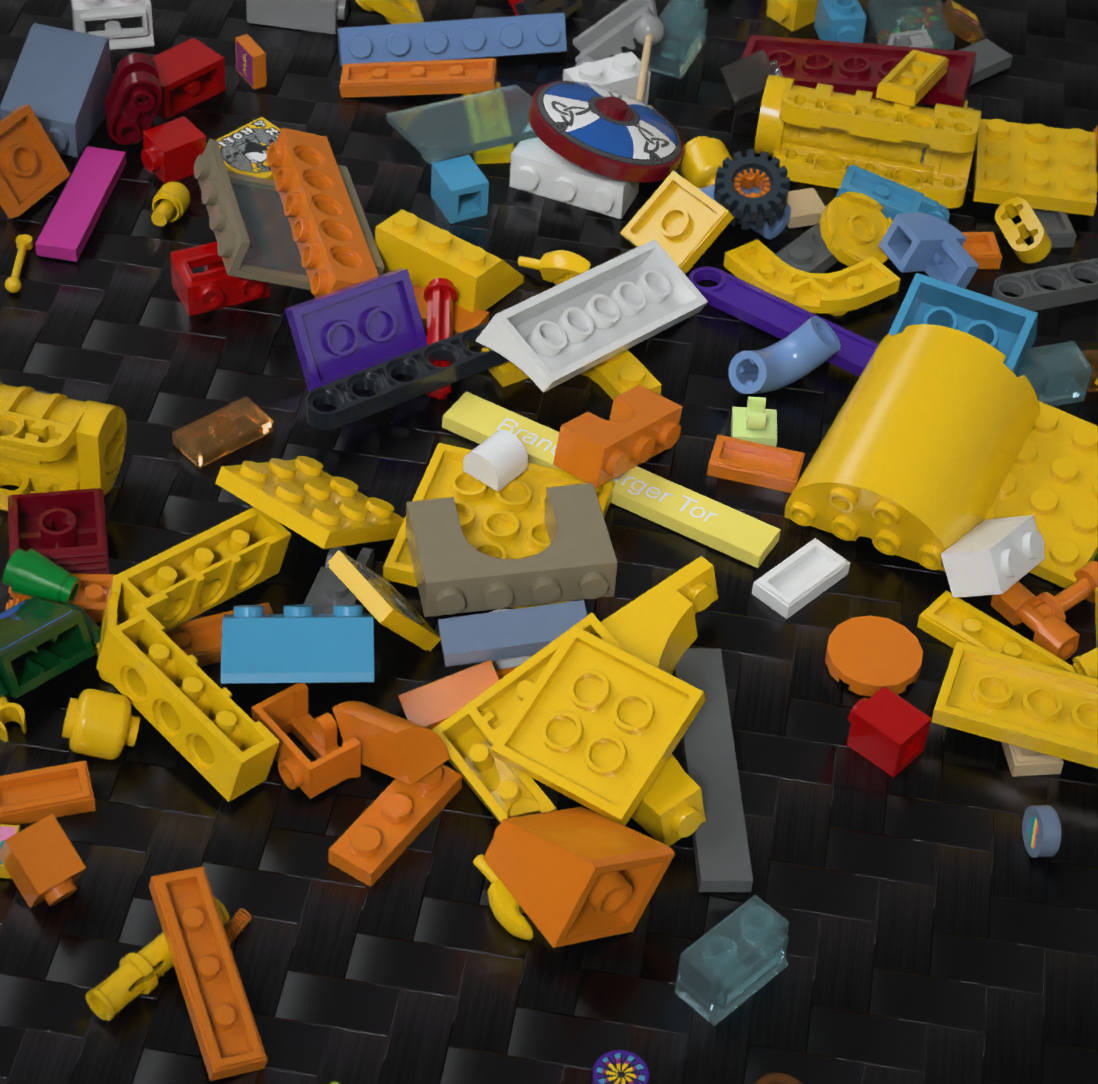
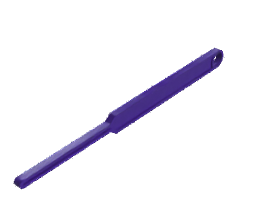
M699 267L689 275V280L708 301L707 304L780 339L787 337L811 317H819L715 267ZM712 280L717 282L718 285L703 287L698 285L697 282ZM821 318L836 333L841 345L840 350L830 357L827 362L860 377L878 344Z

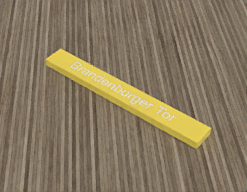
M467 391L443 415L442 428L478 444H481L498 430H507L518 437L523 443L528 454V463L562 470L553 465L559 437L558 431ZM635 466L620 477L610 480L614 482L610 503L756 568L761 565L779 541L781 529L640 467Z

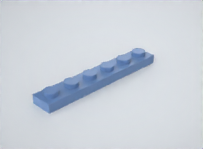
M565 13L337 28L340 67H343V64L432 61L567 51Z

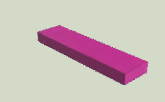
M86 146L35 243L37 256L73 262L78 261L127 164L126 152Z

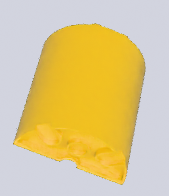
M931 324L909 325L905 327L903 332L893 336L889 333L879 343L791 493L785 506L784 517L791 519L798 525L812 526L832 533L845 541H856L860 536L872 539L874 547L883 554L897 555L918 562L927 569L945 572L941 553L984 520L1040 415V406L1034 388L1025 375L1017 377L1003 363L1006 356L1002 352L968 333Z

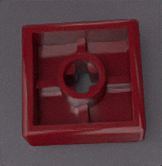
M94 488L17 494L8 497L10 557L18 548L25 551L33 548L71 574H109L103 489Z

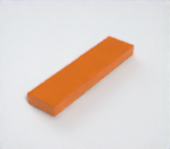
M494 58L343 64L339 86L341 98L495 92L497 63Z
M204 866L152 876L149 889L210 1081L264 1069L267 1057Z

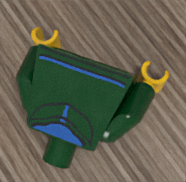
M34 597L26 599L4 612H0V739L2 741L8 742V735L4 726L7 722H17L21 725L24 734L27 731L24 710L20 705L8 702L10 696L17 699L96 653L98 655L101 628L80 606L75 604H56ZM98 671L99 676L101 677V679L104 680V681L107 682V683H110V682Z

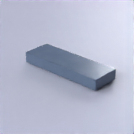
M584 600L438 619L445 667L485 662L490 659L493 661L534 655L587 616Z

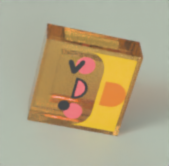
M947 0L941 9L948 30L971 44L979 42L984 34L977 15L955 1Z

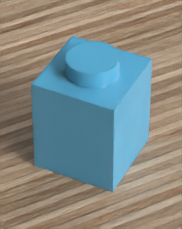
M470 155L432 163L431 197L450 224L488 214L489 181Z

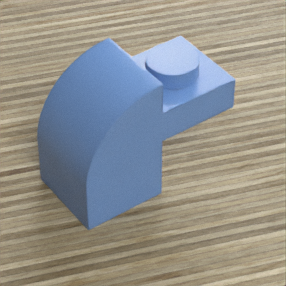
M897 214L878 245L901 273L925 271L929 277L962 288H966L979 267L962 247L967 239L964 234L948 222L929 214Z

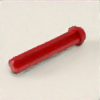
M446 278L433 279L424 289V299L428 303L426 346L453 336V304L458 299V291L453 283ZM436 360L431 363L437 367L452 365V363L445 360ZM451 384L426 394L429 397L443 400L450 393Z

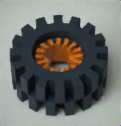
M747 150V157H743L741 151L734 153L733 161L727 157L723 160L722 167L719 166L717 169L714 201L733 215L734 218L729 223L732 226H735L737 221H741V229L748 230L749 223H755L756 230L763 229L764 220L771 226L775 223L776 216L781 218L784 214V208L787 206L790 177H787L788 171L785 165L779 168L780 160L777 157L768 161L769 153L765 151L761 152L760 157L754 156L755 150ZM756 186L761 190L760 194L751 193L749 195L747 193L745 195L744 191L741 192L743 187L752 189Z

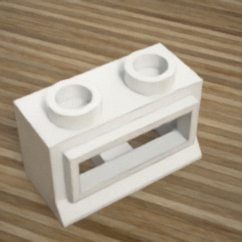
M71 0L74 31L109 38L110 50L154 46L150 0ZM142 16V27L121 29L119 22L108 21L105 23L104 31L86 32L85 21Z

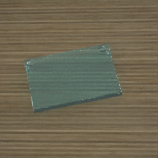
M517 85L386 114L387 122L421 152L422 158L429 164L444 161L446 158L538 137L528 121V109L532 97Z

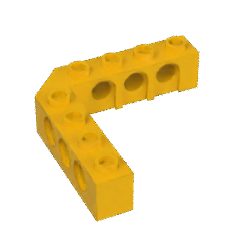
M255 507L113 576L102 619L96 667L122 695L130 699L131 704L228 802L267 780L280 741L260 721L255 723L231 699L232 693L226 687L221 689L197 666L198 660L192 654L187 656L165 632L279 573L291 533L278 521Z

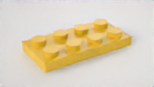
M956 642L934 707L932 723L1098 769V679L966 643Z

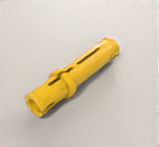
M214 897L224 926L229 922L228 912L224 905ZM163 932L138 953H128L120 960V968L94 989L86 993L89 1007L100 1019L110 1021L114 1018L115 1014L138 995L149 994L158 986V979L174 966Z

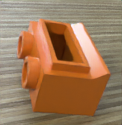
M296 683L252 706V720L255 723L260 721L280 741L274 760L278 763V770L282 780L290 789L294 790L300 787L311 799L347 778H358L361 776V743L356 737H353L342 743L341 747L337 745V724L333 716L326 712L313 719L308 713V686L305 683ZM292 732L317 760L311 762L286 734Z

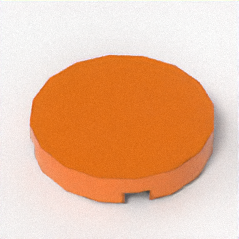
M868 615L850 618L836 626L828 638L825 663L830 675L838 683L840 678L843 682L849 684L848 690L856 694L872 697L885 686L898 695L906 691L907 685L913 681L915 683L918 679L922 666L923 650L917 637L905 626L888 618Z

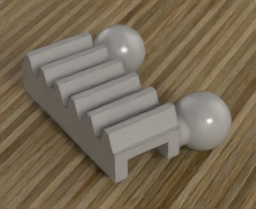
M627 0L573 39V45L580 51V55L575 57L577 63L575 66L623 53V46L633 50L636 48L634 38L644 45L647 34L653 36L652 46L658 44L664 36V25L658 18L655 0Z

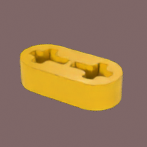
M1016 197L1004 201L998 207L995 213V220L1017 257L1027 264L1036 263L1045 258L1051 250L1052 242L1029 203L1024 198ZM1019 215L1022 221L1015 225L1012 219ZM1032 236L1035 242L1028 246L1024 239Z

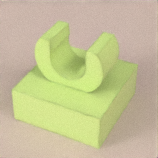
M748 396L747 408H732L731 437L776 447L777 410L765 409L766 398Z

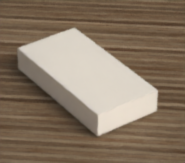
M814 538L753 582L752 594L781 616L788 619L848 575L850 562Z

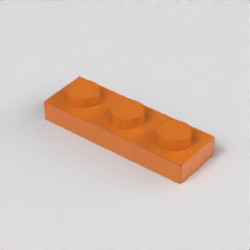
M442 764L413 785L395 779L328 849L329 863L372 887L462 788V775Z

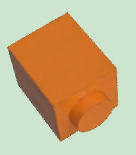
M53 813L7 838L0 848V860L30 908L44 900L47 901L49 906H53L72 895L78 889L74 883L77 882L86 869V866Z

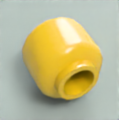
M699 136L685 144L684 155L678 169L684 179L698 189L715 184L716 172L719 166L722 167L723 160L727 157L732 161L733 159L721 140Z
M86 689L79 695L78 699L70 698L62 737L69 739L70 749L75 753L114 760L120 756L124 745L134 747L140 717L131 715L132 705L128 697L96 689Z

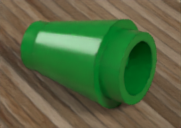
M20 548L16 549L10 557L3 574V584L11 587L13 594L63 604H72L81 583V579L72 576L71 573L33 548L28 551Z

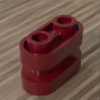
M133 53L127 55L119 62L104 97L109 136L113 141L121 145L137 144L143 140V131L150 129L162 102L163 96L157 64L152 57L146 54Z

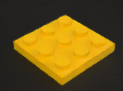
M980 119L975 144L973 201L1002 204L1008 199L1020 197L1024 198L1033 209L1094 216L1097 204L1096 133L1086 132L1078 128L1061 129L1046 127L1036 123L1029 125L1007 122L1002 119Z
M298 456L295 460L272 458L270 462L256 463L243 461L241 465L221 466L215 482L218 486L323 549L395 539L404 521V518L393 512L394 507L390 503L374 497L368 498L357 491L359 487L356 483L346 478L329 475L322 470L323 465L320 462L306 456Z
M573 625L490 749L495 758L596 813L626 826L703 706L706 698L704 691Z

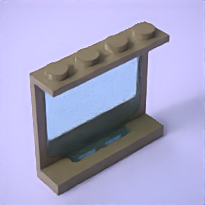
M209 139L204 153L199 154L195 160L194 177L198 179L202 192V203L206 204L210 217V229L214 230L218 243V255L223 259L227 275L311 290L306 270L301 264L300 252L292 237L290 223L283 211L281 197L275 189V181L228 172L217 140ZM337 165L378 275L380 276L385 267L346 166Z

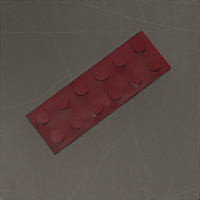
M751 35L734 75L735 89L763 92L768 76L775 75L795 79V85L816 89L817 84L821 83L833 85V92L856 95L857 90L873 92V99L884 100L876 98L878 84L912 50H918L947 57L949 61L947 72L917 104L936 105L938 103L964 107L976 66V52Z

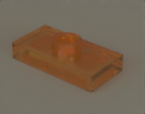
M245 396L172 432L173 444L193 464L201 468L273 432V420Z

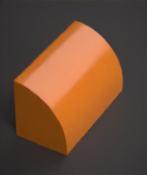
M347 701L332 708L343 743L353 737H356L361 743V764L413 785L449 760V755L442 739L434 731L360 701Z

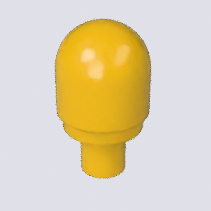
M174 181L164 184L159 189L152 201L153 214L151 215V220L156 226H165L167 222L178 220L190 204L188 189L183 184Z

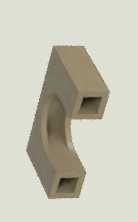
M593 483L547 487L544 522L551 544L542 552L522 559L495 558L475 549L463 535L454 497L406 502V539L424 617L614 596L618 562Z

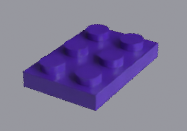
M397 269L285 309L309 392L327 383L422 348L427 343L408 269Z

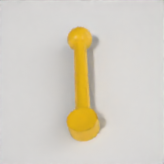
M27 234L16 237L18 252L11 277L5 281V288L10 293H17L22 287L19 278L26 251L33 247V239Z

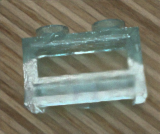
M705 0L669 1L659 16L664 25V36L658 44L651 46L648 70L682 79L706 41L705 32L708 10L704 9Z
M754 895L681 953L675 993L713 1026L717 1025L788 966L785 954L789 939L787 935L789 922L757 895Z

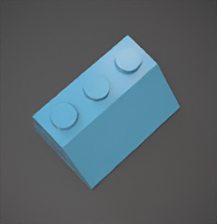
M916 272L889 333L893 336L903 332L906 326L915 324H931L957 329L983 340L1006 356L1003 363L1018 376L1037 337L1038 313Z
M238 605L234 606V614H225L222 619L221 684L374 682V622L371 613H363V605H333V614H313V605H285L284 614H264V606Z

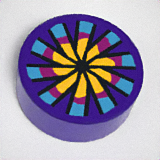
M615 1050L605 1053L596 1061L593 1068L592 1084H648L649 1082L647 1065L639 1056L629 1051Z

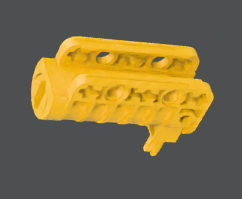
M0 381V487L7 485L19 487L14 491L0 488V510L8 511V497L17 494L101 488L105 496L112 488L118 476L124 456L127 437V422L124 410L119 406L91 400L86 402L70 399L64 394H47L35 391L31 387H15L3 384Z

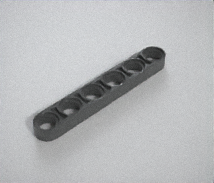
M1098 258L1000 276L994 282L991 297L1031 311L1098 299ZM1077 279H1086L1093 283H1084ZM1041 285L1050 286V287H1053V288H1055V289H1057V290H1048V289H1044V288H1042V287H1040V286H1041ZM1002 292L1014 293L1020 297L1006 296Z

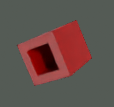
M185 116L143 131L144 149L141 151L142 162L145 168L150 173L153 172L164 184L194 174V164L197 156L203 154L206 148V136Z
M883 686L869 699L865 697L860 699L852 708L848 717V722L851 725L846 745L894 778L924 751L932 718Z

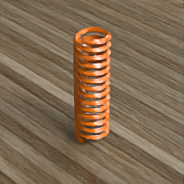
M239 909L237 914L224 927L229 945L252 919L249 912L245 909Z

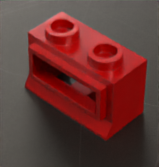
M248 234L250 245L244 256V262L241 264L269 269L255 246L252 234ZM217 241L170 252L172 286L189 316L269 297V283L228 276L223 259L218 255ZM204 266V272L194 274L191 270L192 268Z

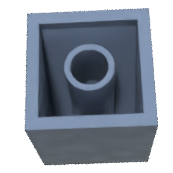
M34 23L29 31L0 105V120L18 107L29 104L59 154L79 157L106 117L104 97L112 81L109 38Z

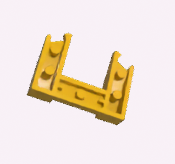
M590 613L575 624V626L624 650L593 613ZM570 629L432 729L444 742L449 755L448 761L462 775L464 781L500 823L502 819L518 817L536 812L557 811V808L532 777L495 758L490 748Z

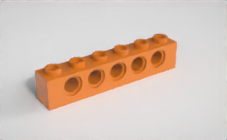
M282 127L276 142H272L268 148L266 161L275 180V189L281 197L284 214L290 223L293 240L296 242L300 252L301 264L309 278L311 293L317 298L379 276L327 137Z

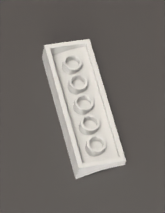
M654 239L495 314L475 341L501 354L515 364L544 393L700 312L708 301Z

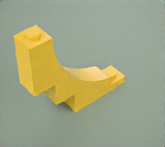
M700 556L601 621V623L626 652L672 675L675 665L683 653L698 637L695 614L705 610L718 599L714 565ZM671 754L631 818L655 840L670 847L682 837H688L693 834L706 821L701 787L683 770L673 754Z

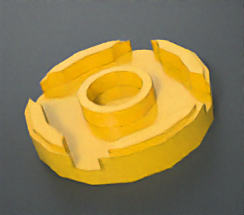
M849 191L834 198L822 210L819 224L821 237L828 250L841 263L850 267L873 256L882 264L889 258L878 245L893 221L891 217L886 219L885 215L881 212L883 207L876 200L863 193Z

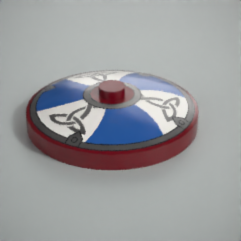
M581 81L547 83L536 90L528 109L529 124L543 143L568 161L603 176L630 182L661 181L666 179L672 171H677L684 155L685 144L680 133L662 114L632 96L602 85Z

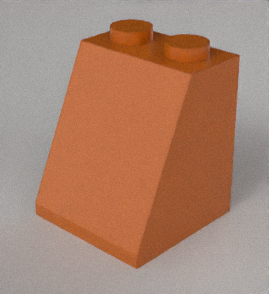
M576 807L502 819L494 832V838L483 859L551 946L556 948L633 932L672 861L675 852L666 844L584 807Z

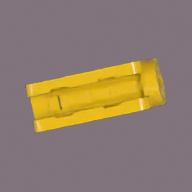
M775 75L768 76L760 108L754 152L761 154L762 151L769 153L768 156L777 157L780 160L779 168L785 165L788 171L787 177H790V181L839 189L849 165L853 164L923 193L925 197L935 200L939 204H943V206H947L946 208H958L963 205L981 117V111L967 107L968 100L965 101L964 107L936 103L935 109L920 106L912 107L896 102L873 99V92L857 90L856 95L833 92V85L818 83L815 89L795 85V79ZM901 140L927 145L926 148L901 143Z

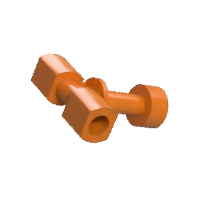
M1090 561L1076 570L1074 577L1077 581L1055 596L1048 592H1042L1035 596L1017 581L1003 594L992 595L991 606L1013 626L1023 622L1034 632L1033 642L1065 661L1077 651L1080 636L1065 622V611L1084 599L1095 603V588L1098 587V562Z

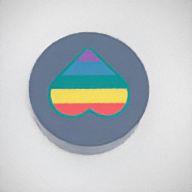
M1050 805L1029 806L1024 812L1022 835L1025 848L1031 857H1052L1059 850L1061 844V824L1057 812Z

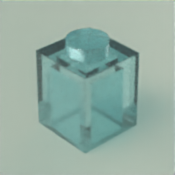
M1070 341L1027 348L1023 366L1019 369L1018 377L1022 375L1027 377L1035 390L1038 401L1050 406H1058L1084 401L1092 367L1076 343Z

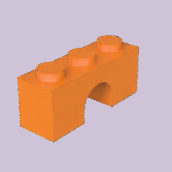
M638 385L614 398L609 421L586 412L561 425L553 465L586 483H593L594 487L598 488L610 480L620 477L635 466L645 463L648 459L662 451L673 447L681 433L679 421L683 407Z

